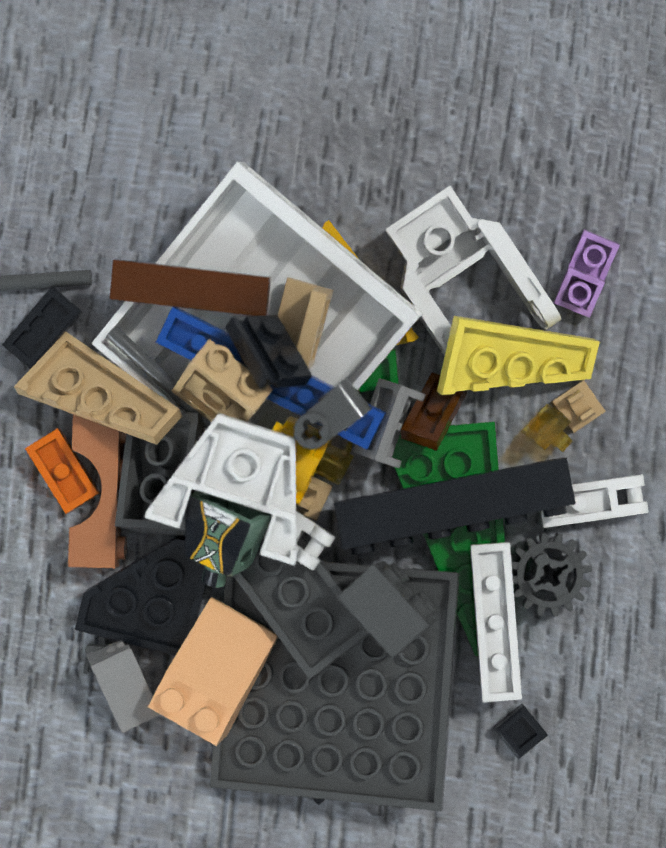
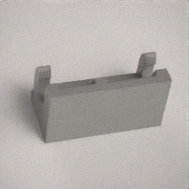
M379 378L370 405L386 412L370 447L366 450L355 445L353 452L400 468L402 461L393 458L392 455L412 399L423 402L426 394Z
M121 640L86 654L122 733L161 715L148 708L153 695L129 644L125 646Z

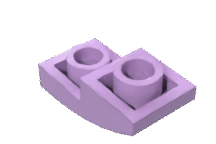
M584 229L554 304L590 318L620 244Z

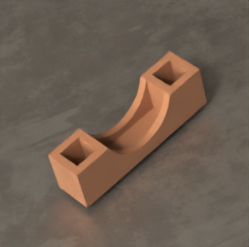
M74 414L72 450L85 456L95 466L101 479L102 491L99 504L93 514L84 522L69 528L68 567L117 568L120 566V560H125L127 554V537L121 536V528L115 527L123 464V444L126 441V433Z

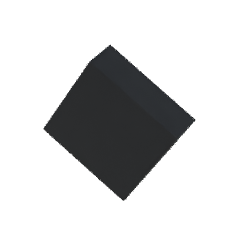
M523 703L493 727L518 760L548 736Z

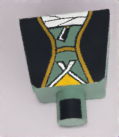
M201 491L191 493L186 510L185 554L188 558L205 565L202 582L210 587H223L227 576H234L249 568L258 552L272 514Z

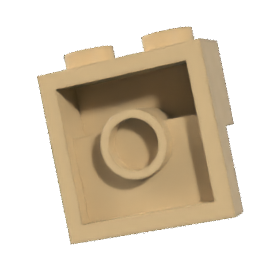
M209 339L192 359L172 389V392L211 422L218 413L248 422L273 389L269 385L265 389H259L250 371L234 359L230 350L224 346L216 345Z

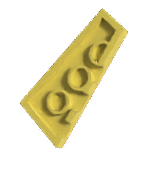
M453 316L437 392L441 395L455 394L457 391L472 390L476 392L486 391L493 387L509 386L513 388L522 387L530 383L543 382L544 384L591 379L600 342L593 338Z

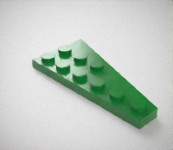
M495 422L450 425L437 451L401 439L400 432L392 457L402 461L400 468L394 467L402 487L407 488L499 470ZM503 518L489 521L490 528L480 531L467 532L466 526L451 528V536L429 540L428 533L423 534L438 571L460 573L457 616L475 656H478L470 545L505 542Z

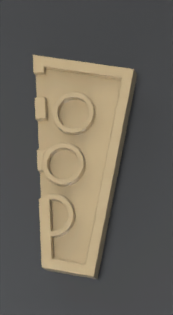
M67 332L54 343L14 386L17 393L156 445L182 417L178 407Z

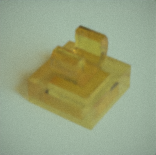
M548 404L521 431L531 442L543 450H546L551 444L561 452H564L573 442L563 432L571 421L561 411Z
M332 438L315 473L339 485L354 457L350 454L353 444L348 441L345 448L341 450L331 445Z

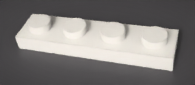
M510 542L470 545L481 700L482 702L521 700Z

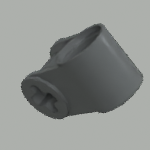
M345 378L322 396L316 405L296 421L294 436L302 447L317 449L342 430L344 432L372 410V408L348 378ZM307 420L312 424L317 421L322 424L323 428L319 431L321 439L315 435L310 438L306 436L305 431L309 428L306 423Z

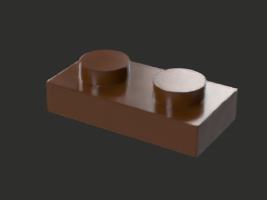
M432 372L421 393L426 394L423 402L416 400L401 428V439L437 451L467 395V390L457 391L455 394L441 395L437 392L440 375Z

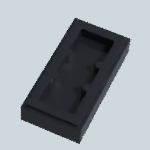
M52 286L2 345L31 369L54 343L70 329L83 312Z

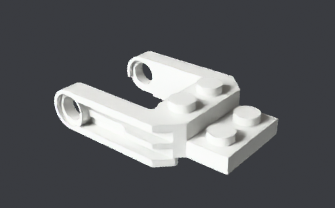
M448 186L385 229L406 261L404 263L400 291L411 304L423 313L419 319L444 357L451 325L430 295L429 290L440 287L483 258L487 251L491 253L532 317L543 330L546 331L562 320L557 308L499 222L472 218L451 186Z

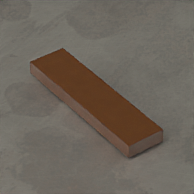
M113 259L110 299L262 316L268 315L271 277Z

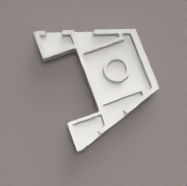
M218 413L147 509L144 518L180 528L191 491L195 489L272 514L260 555L295 566L297 558L296 438Z

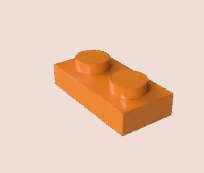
M60 428L55 429L25 448L65 514L70 513L100 494Z

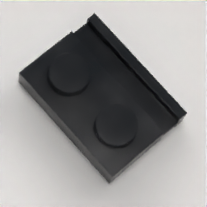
M278 315L246 316L244 320L231 317L225 326L259 389H265L267 385H273L274 388L306 386L313 376Z

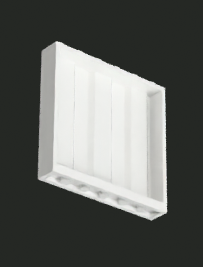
M236 162L156 262L157 264L270 276L268 315H278L288 277L334 290L315 362L309 370L313 376L333 386L348 378L357 391L423 314L245 162ZM125 301L91 344L99 350L98 354L178 407L181 412H186L106 338L107 334L117 326L178 382L191 360L155 343L173 306ZM178 307L226 331L225 326L231 317L244 320L246 316H250ZM265 399L248 422L272 430L276 422L284 425L289 416L297 419L301 416ZM309 420L306 421L307 424L319 430L323 428L315 423L312 424Z

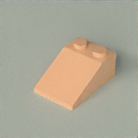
M211 597L165 672L148 708L217 746L228 735L278 636L271 629Z

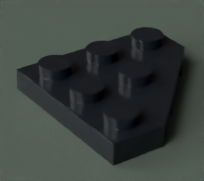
M177 536L88 588L83 593L75 630L116 641L122 640L124 643L176 656L199 616L206 584L202 582L205 565L187 557L185 554V537Z

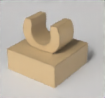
M585 380L580 381L551 401L571 433H575L606 412Z
M312 477L301 504H296V511L317 521L333 486Z

